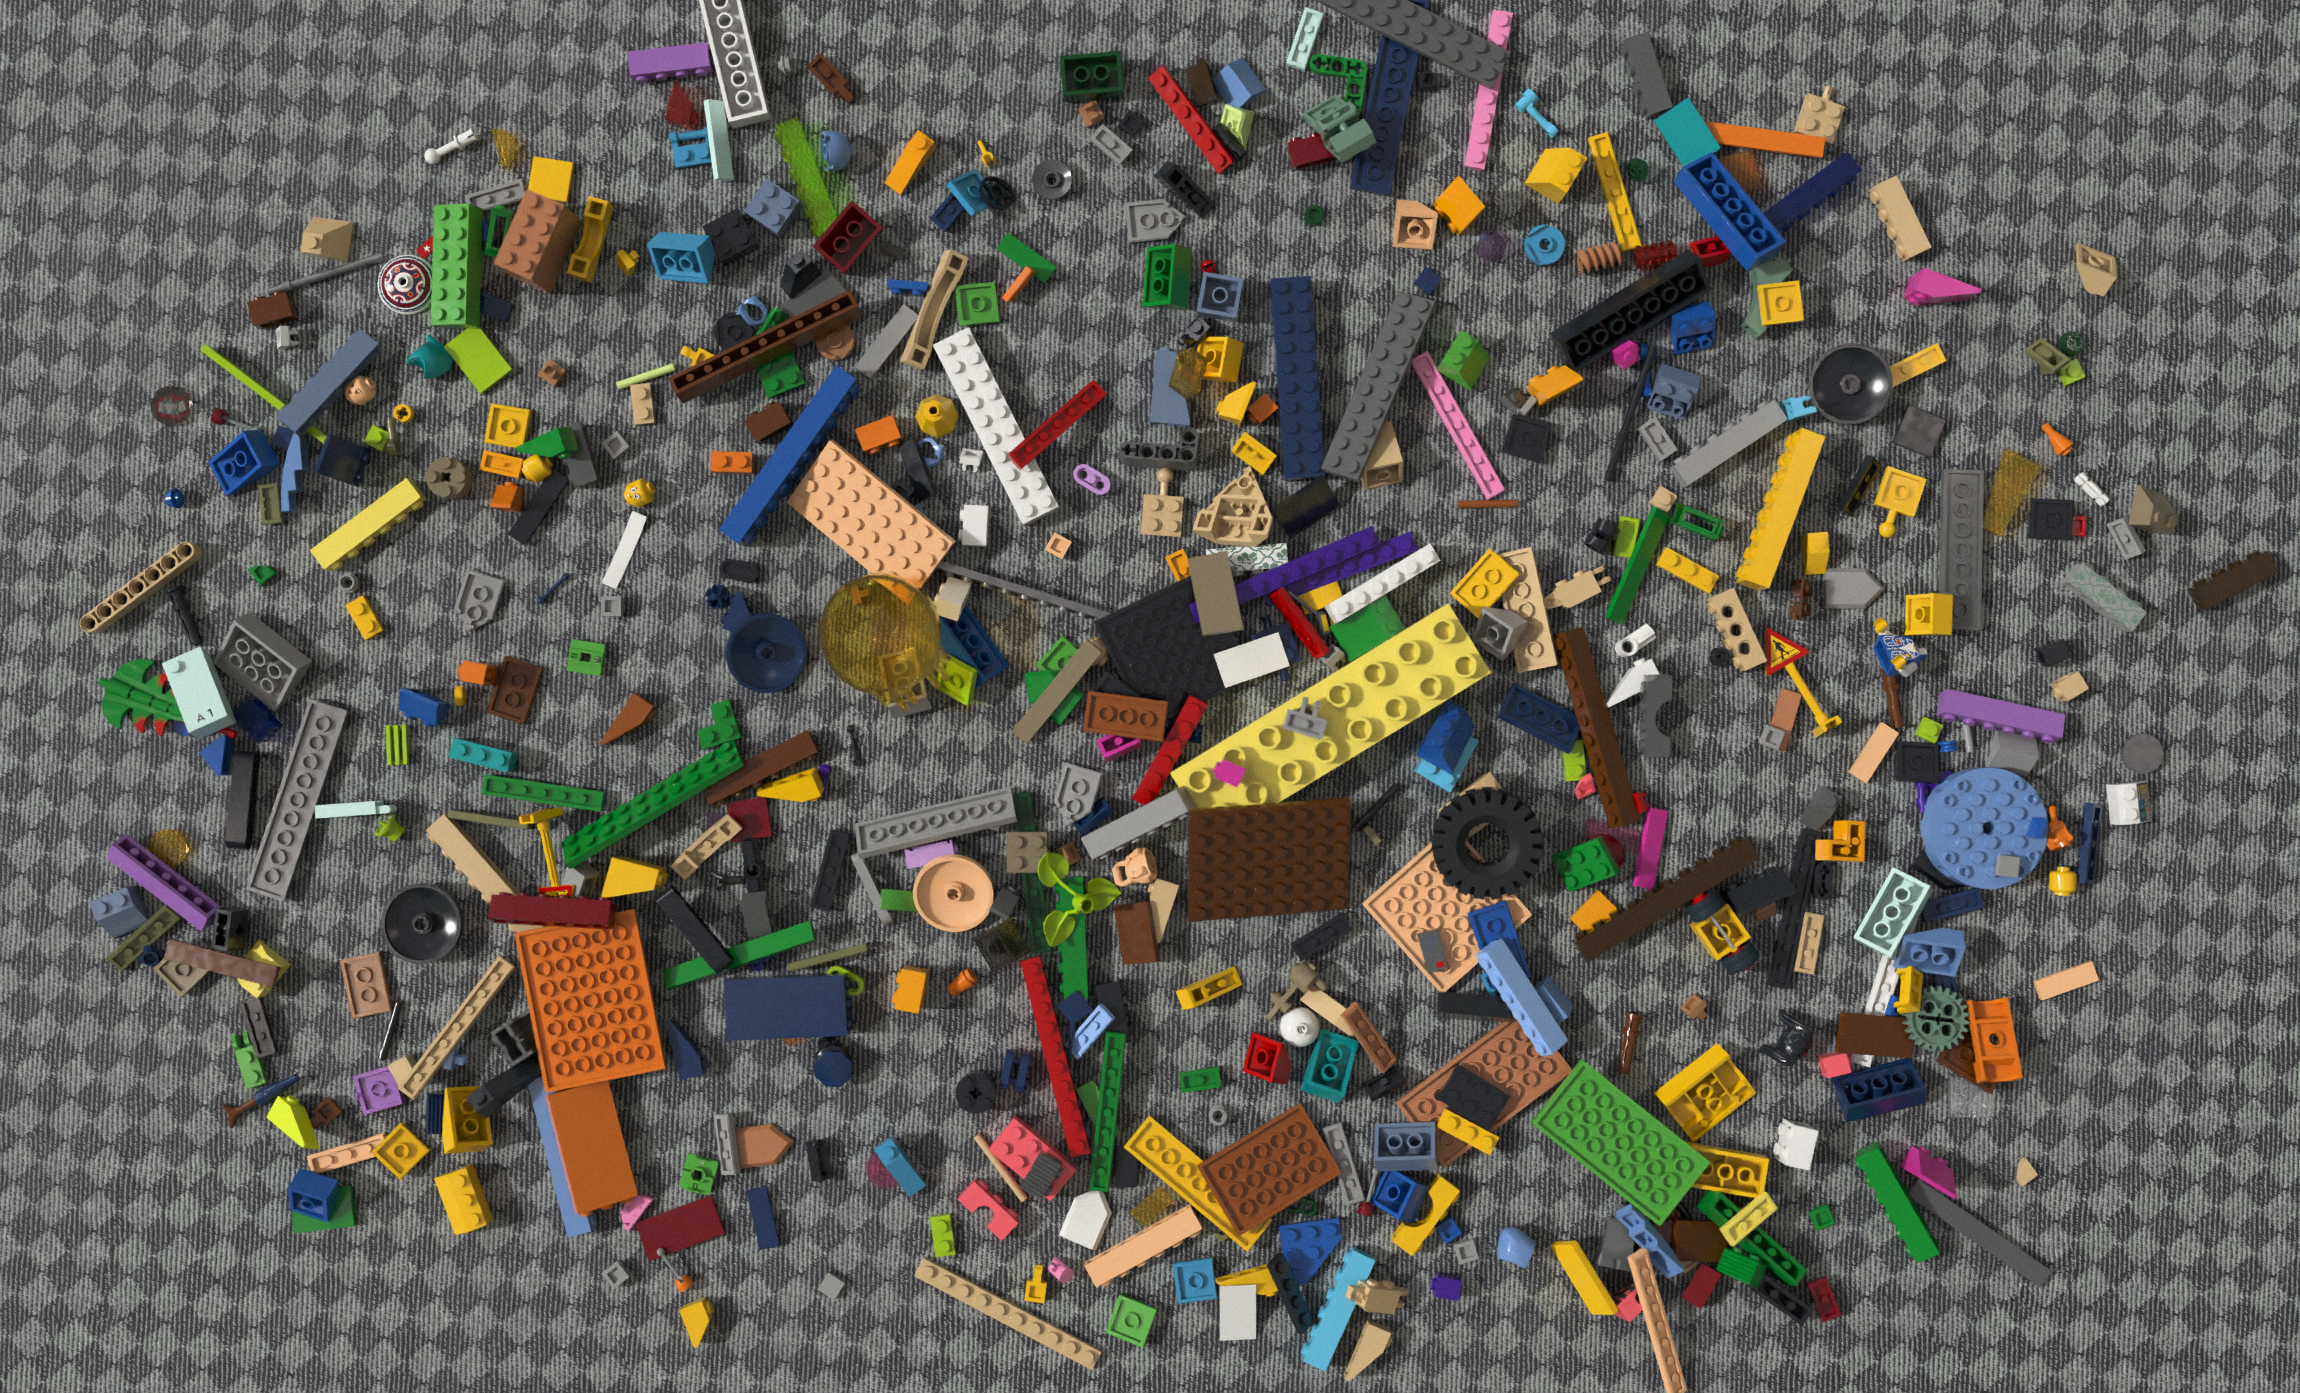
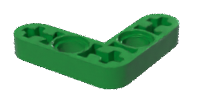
M1324 54L1314 55L1309 63L1311 72L1317 75L1347 79L1344 101L1347 103L1355 100L1354 105L1360 114L1367 74L1366 63L1358 59ZM1321 60V64L1327 65V61H1331L1329 71L1326 70L1327 66L1322 65L1320 69H1317L1313 63ZM1340 62L1343 64L1344 69L1341 72H1336L1333 70L1332 65ZM1347 64H1350L1349 74L1346 73ZM1356 66H1360V70L1363 71H1360L1359 74H1355L1356 71L1351 69H1355ZM1351 85H1358L1360 93L1357 95L1352 94L1349 91V87Z

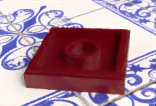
M767 797L726 803L728 814L743 827L732 837V843L747 838L773 836Z

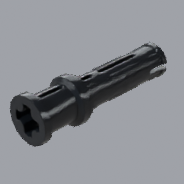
M180 585L166 590L165 594L169 596L173 605L171 608L174 612H177L190 645L193 647L202 644L204 640L189 609L190 601L186 600L182 591L184 588Z

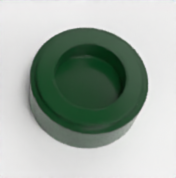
M1317 205L1309 206L1304 213L1305 222L1313 227L1322 223L1324 219L1323 209Z

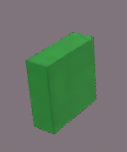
M1827 1204L1808 1211L1816 1231L1836 1224Z

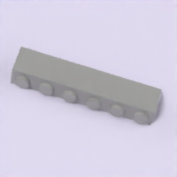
M1774 399L1771 402L1763 401L1756 406L1758 408L1757 411L1754 413L1748 411L1740 417L1742 421L1736 425L1732 422L1724 427L1725 432L1721 435L1713 434L1706 439L1708 441L1707 444L1704 446L1698 444L1690 450L1692 454L1686 458L1682 455L1674 460L1675 465L1670 469L1682 487L1690 485L1788 420L1776 400Z
M1185 785L1085 835L1081 840L1091 859L1099 856L1101 860L1111 854L1110 850L1115 849L1117 852L1127 846L1126 842L1131 841L1133 844L1142 839V834L1147 833L1149 836L1158 831V826L1163 825L1165 828L1175 822L1174 818L1179 816L1181 820L1187 817L1188 809H1193L1196 806Z

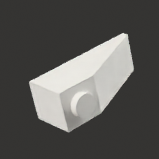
M1643 657L1633 662L1635 666L1629 668L1605 701L1607 708L1640 692V684L1644 681V675L1659 674L1652 659L1645 660Z

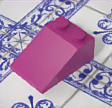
M1923 268L1910 277L1903 298L1915 306L1966 301L1979 294L1981 289Z
M1911 1146L1900 1167L1955 1199L1957 1193L1954 1173L1952 1169L1947 1167L1948 1162L1938 1156L1935 1160L1929 1156L1931 1152L1921 1146L1919 1149Z

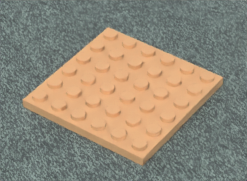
M1465 840V848L1470 850V856L1478 861L1481 859L1482 862H1485L1470 843ZM1432 841L1361 903L1439 992H1446L1479 963L1475 956L1479 952V948L1467 912L1506 900L1515 929L1532 916L1531 912L1515 894L1508 896L1506 893L1501 895V899L1491 900V897H1484V900L1475 899L1469 893L1466 896L1458 892L1455 886L1451 887L1436 867L1432 851ZM1436 928L1448 968L1427 973L1417 933Z

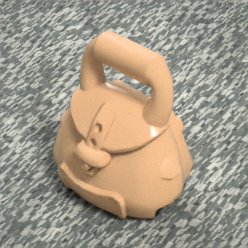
M1146 847L1136 848L1130 855H1127L1125 860L1116 863L1112 868L1114 882L1120 887L1128 886L1132 883H1150L1156 879L1158 874L1155 857L1151 850H1148ZM1121 866H1125V874L1127 876L1125 881H1122Z

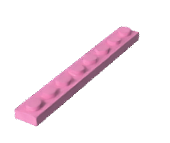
M1499 10L1492 11L1487 41L1505 50L1507 49L1513 13ZM1502 71L1492 90L1479 84L1464 168L1480 171L1485 169Z

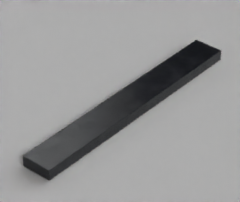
M1800 828L1789 879L1796 888L1797 893L1785 897L1767 981L1769 986L1789 989L1816 863V840H1821V832Z

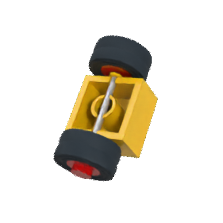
M1715 889L1698 894L1685 907V911L1693 921L1689 926L1711 958L1716 960L1721 958L1722 965L1730 975L1749 969L1759 959L1760 954L1751 941H1747L1751 938L1731 907L1724 903Z

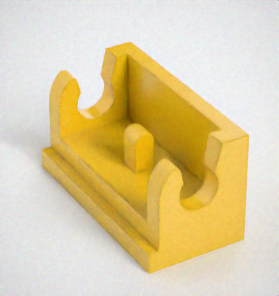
M1246 432L1243 433L1231 450L1233 454L1261 475H1264L1277 457V455Z
M1913 966L1897 969L1896 975H1900L1901 979L1899 1002H1895L1893 1007L1897 1008L1899 1014L1920 1011L1923 974Z

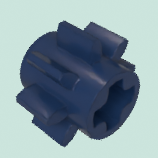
M714 584L712 588H708L705 594L707 597L706 602L713 609H723L724 605L728 606L730 592L725 586Z

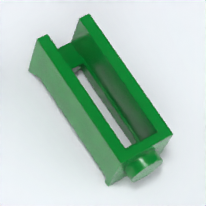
M496 205V208L492 207L490 210L483 258L488 256L496 258L500 250L499 248L491 247L496 216L506 218L502 243L510 228L513 212L508 211V208L505 206Z
M1680 502L1674 505L1676 510L1673 518L1668 520V524L1711 541L1716 540L1717 537L1720 538L1723 534L1724 526L1722 525L1724 520L1685 506ZM1686 513L1714 524L1712 531L1682 520L1684 514Z

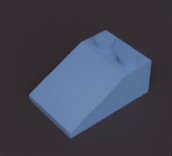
M1938 928L1904 935L1893 968L1901 969L1913 966L1919 972L1955 977L1966 949L1963 931Z

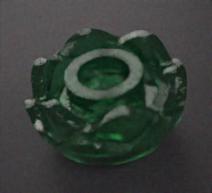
M1640 158L1628 160V164L1625 167L1628 171V177L1636 182L1644 181L1649 173L1648 164Z
M2069 331L2061 335L2059 349L2063 354L2071 357L2081 353L2084 348V339L2081 334Z

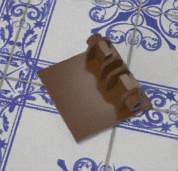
M1802 577V580L1794 579V583H1791V594H1801L1790 595L1791 598H1800V601H1790V604H1800V606L1790 605L1789 615L1791 620H1799L1800 618L1807 621V616L1811 614V604H1808V596H1812V584L1804 577Z

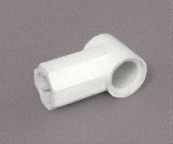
M1644 624L1616 643V653L1621 657L1635 654L1639 649L1656 638L1655 632L1648 624ZM1624 642L1630 646L1628 653L1623 650Z

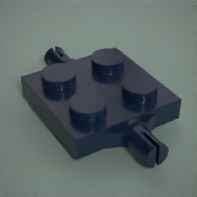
M1269 615L1261 617L1265 629L1260 633L1251 635V640L1254 641L1279 632L1289 665L1301 661L1289 623L1272 626ZM1287 667L1276 670L1280 671L1283 682L1286 681L1285 675L1287 680L1291 679Z

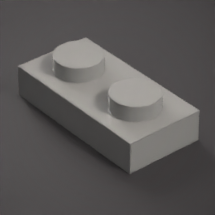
M1104 124L1089 138L1097 148L1119 167L1133 152L1126 143Z
M1656 417L1637 428L1659 462L1677 451V448Z
M2128 516L2107 524L2125 560L2146 551L2134 527L2128 524Z

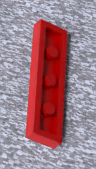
M1281 587L1268 595L1315 659L1325 656L1330 651L1326 646V642L1320 638L1312 623L1306 619L1303 611L1295 604L1287 590Z

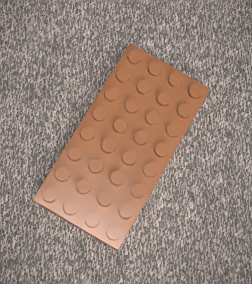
M1511 1017L1510 1022L1499 1023L1395 1103L1410 1123L1435 1122L1437 1124L1443 1110L1446 1108L1480 1126L1436 1098L1456 1065L1460 1064L1510 1096L1489 1130L1492 1133L1569 1075L1572 1069L1558 1050L1554 1054L1541 1057L1535 1050L1529 1037L1523 1032V1028L1518 1020ZM1436 1127L1438 1160L1444 1168L1473 1147Z

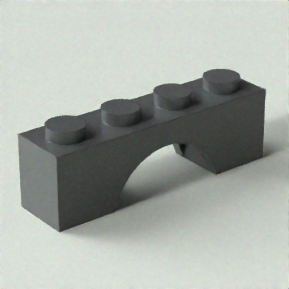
M1669 674L1644 675V681L1640 684L1641 693L1643 694V701H1640V712L1643 713V720L1639 722V729L1642 732V739H1639V750L1642 751L1646 758L1670 757L1671 738L1666 731L1656 727L1655 716L1660 706L1672 699L1673 680Z

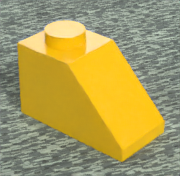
M1828 532L1801 535L1804 575L1825 574L1829 557Z
M706 1296L683 1305L679 1310L694 1348L698 1347L702 1342L713 1317L714 1309L711 1302L707 1301Z

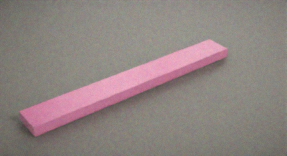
M1426 351L1413 358L1411 365L1486 499L1489 500L1505 491L1503 484L1440 372L1436 370L1437 367L1429 352Z

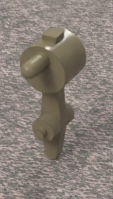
M1303 961L1300 964L1296 963L1291 968V974L1288 979L1293 985L1284 995L1279 991L1270 994L1272 997L1270 1001L1275 1006L1266 1015V1019L1272 1020L1280 1010L1284 1014L1291 1012L1293 1004L1288 1000L1298 989L1304 993L1313 984L1322 991L1327 989V984L1319 977L1320 974L1316 971L1317 967L1313 963L1308 964L1306 961Z

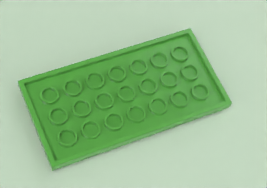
M1582 1059L1531 1121V1124L1659 1226H1661L1710 1164L1706 1158Z

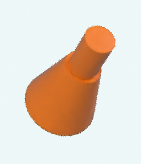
M2048 422L2041 427L2049 436L2057 456L2060 454L2065 456L2073 450L2071 445L2074 442L2056 432Z

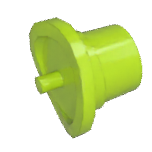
M393 813L385 822L381 820V826L376 830L375 836L380 837L383 835L395 842L402 835L405 828L397 823L394 819L396 815Z

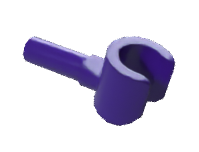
M822 764L818 770V774L823 776L822 783L825 788L823 793H826L828 777L832 771L831 767Z

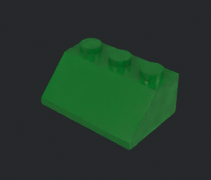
M1178 244L1147 247L1142 307L1169 310L1187 308L1191 248Z

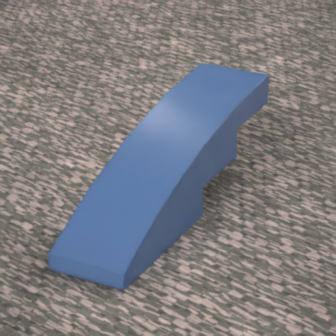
M306 432L301 437L294 433L287 450L281 486V511L285 513H297L295 493L303 492L302 472H310Z
M1629 1204L1616 1211V1218L1629 1229L1628 1236L1641 1248L1648 1250L1651 1263L1669 1279L1684 1271L1683 1265L1661 1234L1634 1205Z

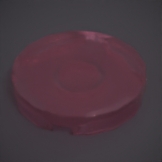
M874 1152L866 1163V1174L869 1181L881 1189H890L897 1186L899 1183L884 1166L877 1153Z

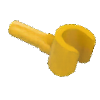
M979 140L977 143L983 154L981 159L984 165L989 168L987 165L989 161L993 160L995 164L997 162L992 153L986 150L982 140Z

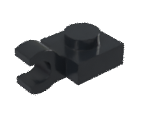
M1198 315L1184 329L1188 334L1180 336L1176 342L1187 351L1195 341L1200 344L1213 329Z

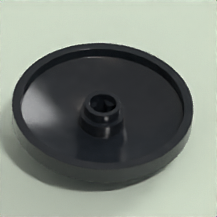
M1857 343L1842 344L1825 352L1814 364L1809 377V394L1816 409L1829 420L1840 424L1862 423L1876 416L1887 404L1893 385L1892 373L1885 358L1873 348Z
M430 883L413 884L397 891L386 903L381 916V933L385 944L395 956L413 964H428L443 959L455 949L463 932V914L457 900L444 888Z

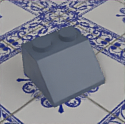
M137 886L125 887L89 903L96 921L113 938L138 929L150 918Z

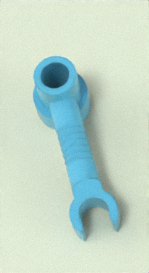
M1528 88L1515 106L1521 113L1527 111L1543 127L1544 131L1553 138L1559 131L1534 107L1539 98Z

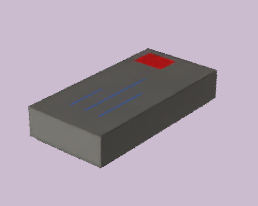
M1437 929L1417 933L1427 973L1448 968Z

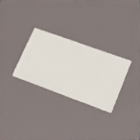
M1279 632L1214 654L1225 688L1290 666Z
M1256 1285L1220 1286V1341L1256 1339Z

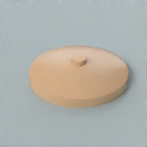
M947 854L932 859L922 867L914 883L913 899L917 911L930 925L943 931L961 932L974 928L987 917L990 912L989 909L993 904L994 886L989 873L977 861L963 855Z

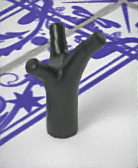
M714 871L711 872L717 878V883H720L716 887L718 891L726 885L742 884V876H723Z

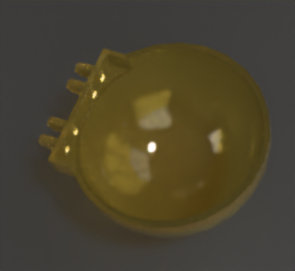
M871 573L858 576L843 584L830 597L823 610L819 625L820 644L830 668L843 682L856 690L875 695L884 708L895 701L900 709L906 712L909 710L908 705L901 695L905 694L910 702L916 705L918 698L911 690L916 684L927 678L934 688L938 689L941 687L940 682L933 674L936 670L943 680L947 682L950 680V676L943 665L951 657L941 645L942 625L938 610L931 598L920 586L907 578L891 573Z

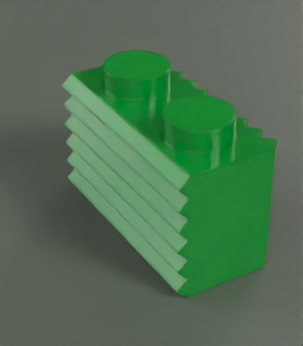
M1735 1247L1732 1250L1724 1248L1716 1270L1758 1289L1767 1267L1761 1263L1762 1259L1752 1254L1749 1257L1744 1256L1745 1252Z

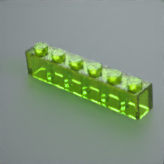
M798 117L775 125L777 132L774 135L778 145H783L784 151L781 153L785 163L789 162L792 168L788 170L792 181H797L799 188H796L800 200L804 199L806 206L803 209L807 218L811 217L813 225L810 226L815 237L818 236L820 238L837 218V214Z

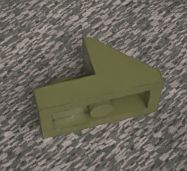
M2040 338L2025 349L2026 355L2040 365L2042 375L2054 374L2070 362L2067 356L2043 338Z

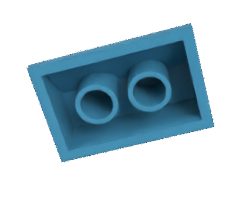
M659 232L647 243L658 279L707 284L710 282L715 257L710 236Z

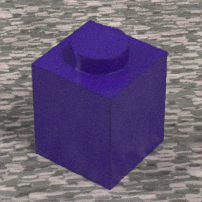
M1436 1272L1435 1278H1431L1430 1290H1432L1434 1297L1459 1301L1462 1280L1459 1276Z

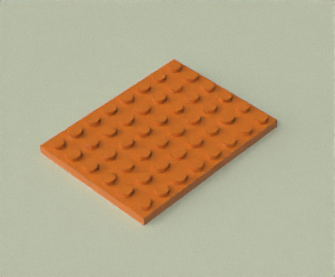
M636 909L616 912L613 930L547 926L515 933L545 1093L667 1068Z

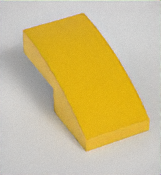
M1335 581L1298 597L1314 610H1319L1343 596L1338 581ZM1302 605L1305 615L1311 613Z

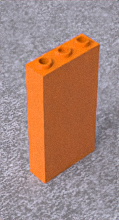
M609 1081L567 1088L545 1095L575 1214H581V1217L593 1214V1210L598 1208L607 1210L614 1207V1203L621 1201V1204L633 1201V1197L638 1196Z

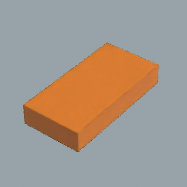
M1026 266L1003 295L1002 299L1006 302H1013L1036 273L1035 270L1030 266Z

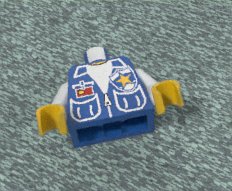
M1882 617L1873 622L1874 626H1876L1875 632L1880 635L1873 650L1886 676L1890 677L1901 674L1903 677H1908L1915 672L1920 661L1927 658L1926 649L1917 648L1910 637L1892 634L1888 630L1887 622Z

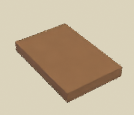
M381 951L340 960L352 1019L393 1010Z

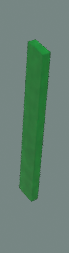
M807 921L727 948L733 956L734 962L722 972L815 942L816 936L813 923ZM702 957L662 970L667 990L717 974Z
M1106 1031L1089 1190L1109 1192L1126 1042L1125 1032Z

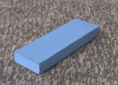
M1103 1003L1098 1005L1074 1033L1072 1055L1077 1060L1081 1059L1116 1019ZM1068 1040V1041L1066 1042V1044L1064 1045L1067 1049H1068L1069 1040Z

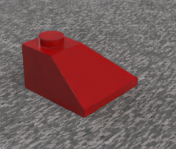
M1252 1032L1243 1072L1271 1083L1287 1084L1292 1064L1284 1043Z

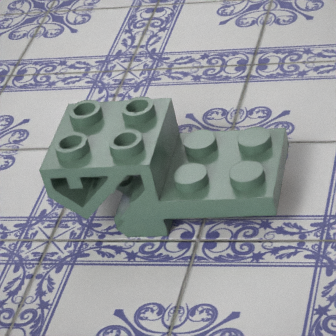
M1337 94L1302 113L1304 121L1320 134L1325 148L1341 163L1350 160L1357 153L1369 149L1371 145L1376 143L1374 134L1365 119L1358 121L1359 113L1356 106L1350 101L1346 103Z

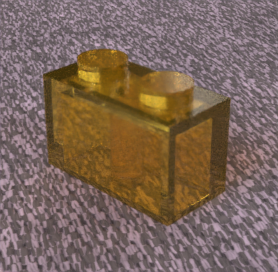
M1193 348L1178 352L1168 387L1184 398L1199 394L1202 387L1201 383L1207 370L1208 359Z

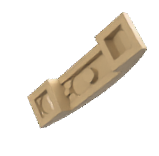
M729 814L725 815L695 840L671 864V867L684 880L687 879L699 868L702 862L726 841L735 836L743 827Z

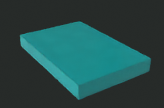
M1689 97L1653 121L1682 167L1721 149Z

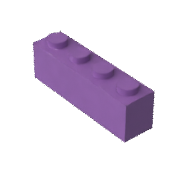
M707 42L627 52L630 76L638 83L648 82L649 79L663 81L667 80L668 77L674 76L686 78L691 74L705 76L708 72H713L711 49Z

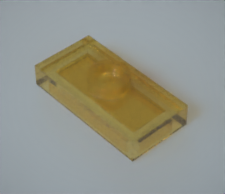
M1159 1185L1130 1211V1214L1143 1228L1173 1202V1199Z

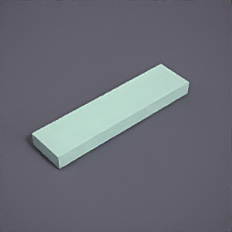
M704 100L714 180L733 181L734 176L724 101Z

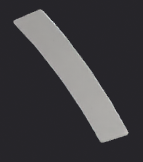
M632 511L620 544L602 581L603 584L615 589L617 588L636 547L647 519L646 516Z

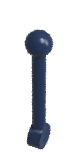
M566 572L543 596L538 597V603L543 604L545 599L563 581L567 580L570 575Z

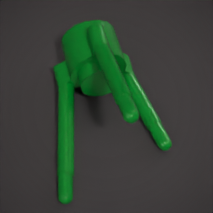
M772 307L755 336L766 331L769 325L774 327L786 321L785 317L787 314L778 308Z

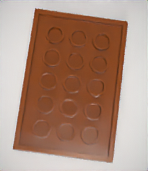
M1300 1102L1196 1165L1238 1237L1342 1173Z

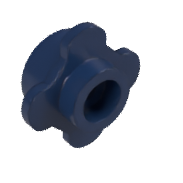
M146 945L143 948V954L139 957V961L147 966L155 967L159 963L160 957L164 955L162 949H154L151 945Z

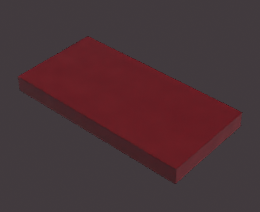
M713 1195L635 1223L649 1261L662 1257L657 1255L659 1248H663L665 1255L726 1232Z

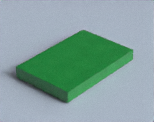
M352 1185L339 1186V1193L329 1222L292 1211L294 1233L356 1226Z

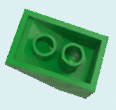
M1386 595L1379 597L1329 627L1349 661L1354 660L1405 630L1404 625Z

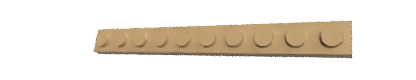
M923 1257L914 1275L918 1279L1091 1370L1102 1350L926 1257Z

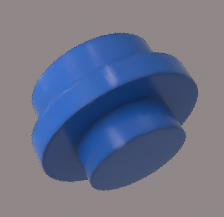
M171 489L165 494V501L169 507L177 509L183 506L185 498L179 489Z

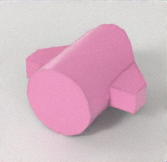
M1058 1257L1053 1258L1047 1269L1062 1283L1068 1282L1073 1276L1072 1269Z

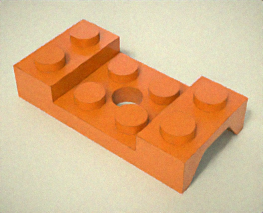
M2001 998L1991 1001L1967 1000L1964 1002L1963 1005H1967L1964 1012L1970 1014L1965 1018L1970 1022L1976 1062L1973 1064L1977 1083L2018 1081L2022 1079L2009 999ZM1991 1034L1998 1037V1045H1993L1990 1042L1989 1036Z

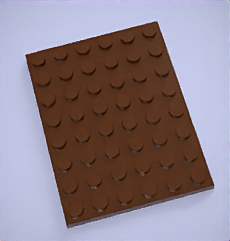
M1350 798L1188 809L1189 922L1347 909Z

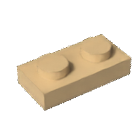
M652 384L630 385L634 425L656 424Z

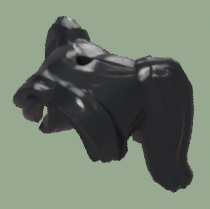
M1784 1009L1779 1010L1778 1017L1787 1025V1028L1779 1037L1776 1047L1764 1044L1759 1048V1053L1768 1055L1782 1065L1793 1066L1798 1059L1808 1055V1050L1813 1042L1811 1030L1805 1023L1788 1015Z

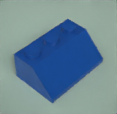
M1450 700L1444 701L1438 709L1416 755L1452 775L1475 727L1466 710Z

